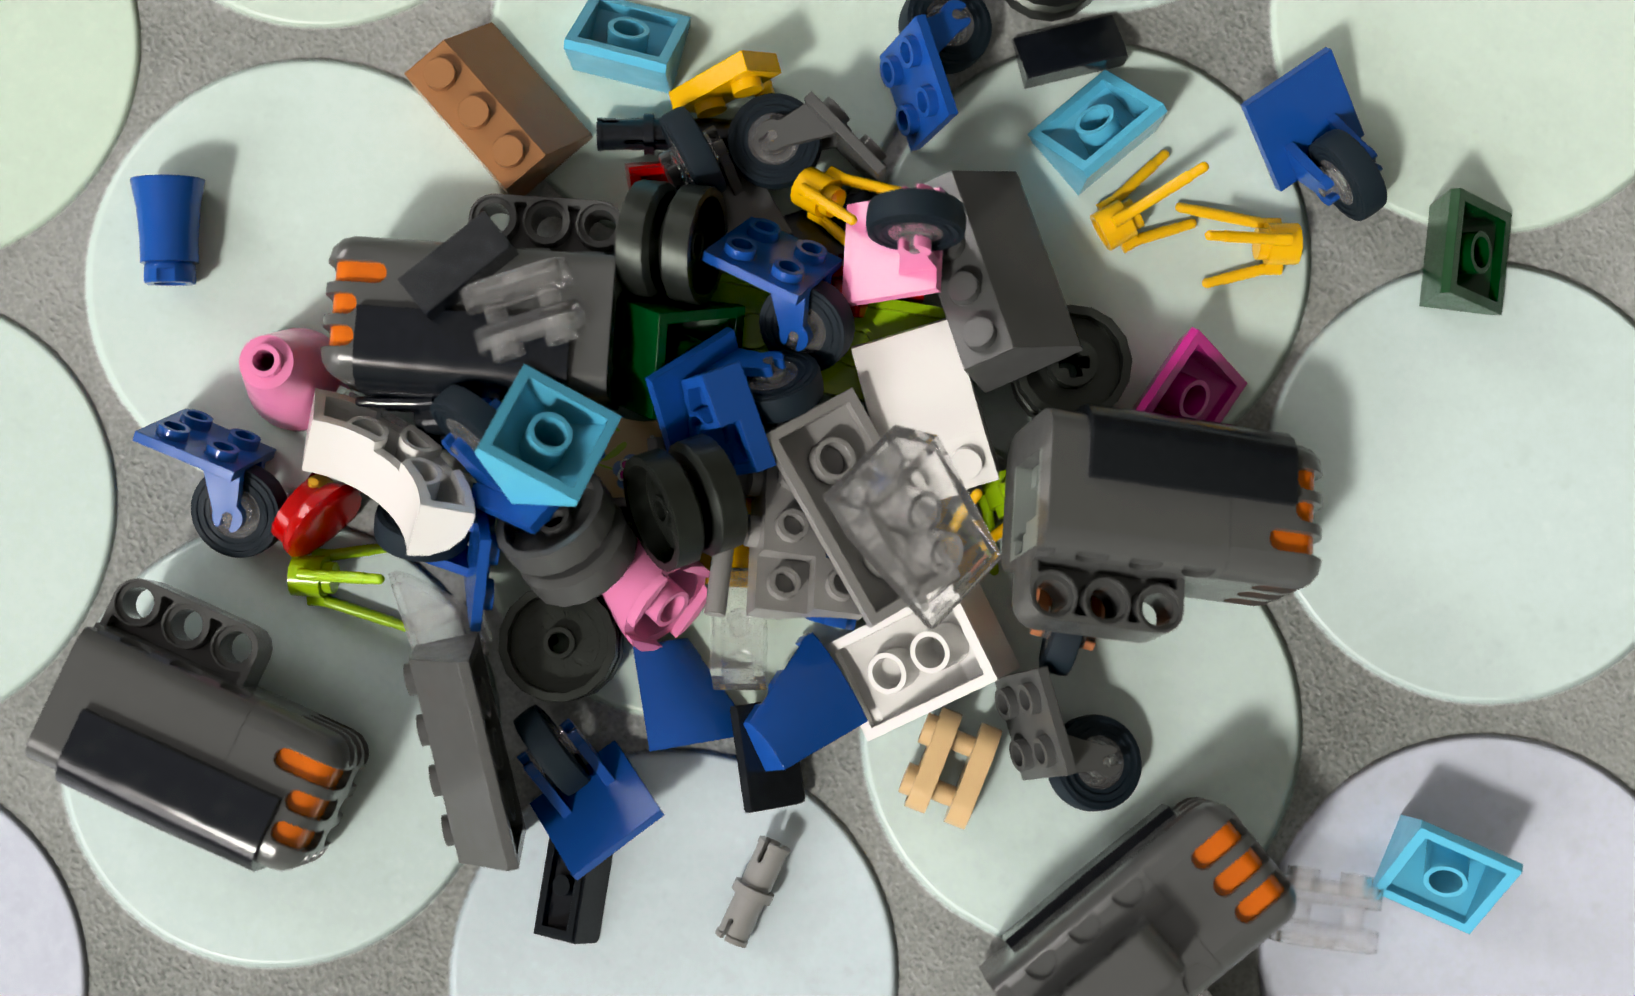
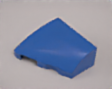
M740 361L681 380L684 402L689 414L688 429L690 437L701 433L712 437L724 449L737 475L757 473L776 465Z
M813 632L806 633L798 638L795 644L799 647L784 670L776 672L768 684L766 698L761 703L755 704L743 722L765 771L785 770L868 722L859 701L843 673Z
M689 638L658 642L663 647L655 651L641 652L633 646L649 751L734 737L730 707L736 705L728 696L717 677L713 675L702 660L701 655Z

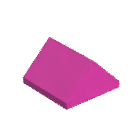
M1191 327L1178 340L1131 410L1221 423L1248 383L1200 330Z

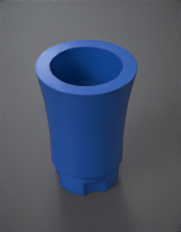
M141 175L130 178L137 215L140 263L144 264V283L147 285H196L195 265L199 264L200 215L205 179L185 175Z

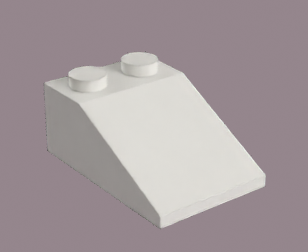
M947 318L851 347L869 418L918 503L999 480L998 460L972 378L964 371Z
M974 572L935 589L871 628L866 624L824 645L849 683L867 717L868 722L860 726L867 741L875 739L1021 668Z

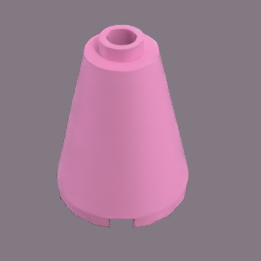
M292 328L258 336L245 345L239 359L240 371L250 402L257 413L267 422L286 430L304 431L308 429L315 388L348 396L350 387L331 375L322 363L320 349L323 346H329L330 338L311 329Z
M638 539L635 557L624 576L609 590L599 595L629 643L641 652L655 651L663 647L658 643V639L669 632L677 638L699 616L706 604L708 588L704 584L706 577L709 578L710 571L700 561H696L666 572L658 568L650 559Z

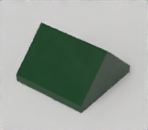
M1462 188L1450 189L1432 203L1429 208L1419 306L1485 315H1502L1512 214Z

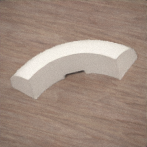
M315 388L306 435L302 471L317 473L346 483L380 504L399 526L406 543L407 556H430L449 550L464 539L474 522L476 514L474 498L463 472L460 469L452 470L441 458L442 447L413 424L403 429L382 418V408L358 407L355 404L356 398Z

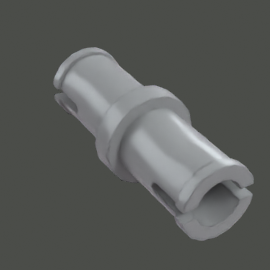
M766 836L759 837L758 844L742 878L736 877L732 885L735 894L720 926L715 931L718 937L724 938L726 935L724 941L746 948L748 939L764 905L770 906L774 898L771 889L786 857L791 852V849L787 846L782 845L780 847L781 843Z

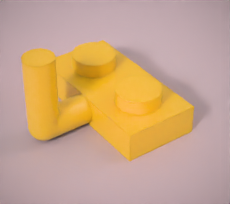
M741 50L668 93L673 110L684 106L690 113H696L698 118H709L727 110L726 104L736 98H745L753 95L757 97L763 94L775 93L770 79L782 72L776 53Z

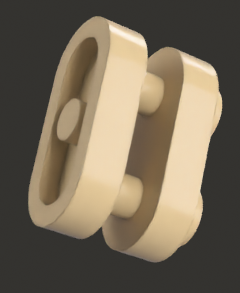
M942 707L938 716L928 713L918 738V743L926 745L919 766L909 762L898 792L907 795L904 806L923 814L930 800L948 806L944 822L964 830L996 753L1002 730L982 722L976 736H972L958 730L963 714ZM950 750L967 756L956 786L939 780Z

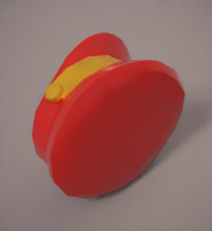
M311 473L308 479L298 486L284 502L272 523L271 533L283 543V548L291 557L308 555L335 537L356 516L361 506V492L346 483L334 482L327 476Z

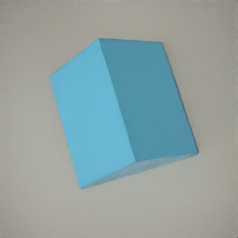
M588 0L565 37L564 50L573 70L668 93L673 90L691 17L624 0Z
M1104 70L1027 135L1079 196L1158 129L1168 111L1162 102L1111 72Z
M523 364L476 448L475 455L511 504L575 507L622 416Z
M1400 815L1373 880L1371 891L1470 934L1523 872V864L1421 819Z

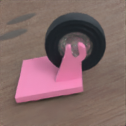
M918 183L916 188L903 186L901 189L880 193L869 201L847 205V211L857 217L855 225L846 223L842 295L850 307L941 292L943 250L960 243L964 238L966 230L965 206L958 198L945 193L941 187L932 188L929 185Z

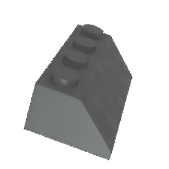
M951 170L924 183L932 188L941 187L945 193L958 198L965 206L966 230L964 238L957 245L943 250L941 292L938 295L964 371L983 392H990L1082 351L1080 339L1016 171Z
M479 632L415 645L409 657V663L403 666L404 680L409 695H418L422 714L416 715L417 732L421 745L423 747L430 745L434 764L429 765V779L434 796H443L447 814L441 816L445 843L447 846L455 845L459 863L504 871L519 869L526 828Z

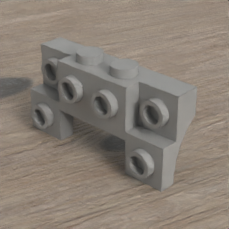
M791 420L763 425L765 433L767 434ZM777 465L757 473L747 474L745 493L752 496L751 514H748V532L743 543L744 546L749 547L746 616L776 620L803 617L860 620L862 618L860 611L831 560L826 558V552Z

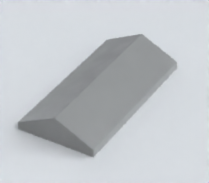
M853 388L846 390L766 434L778 469L869 628L959 576Z

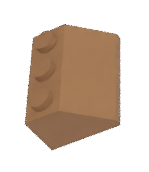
M492 22L444 39L404 73L419 95L509 195H527L593 138L587 128Z

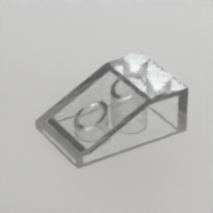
M894 425L823 495L846 537L923 624L934 630L1001 560L1002 555L938 435Z

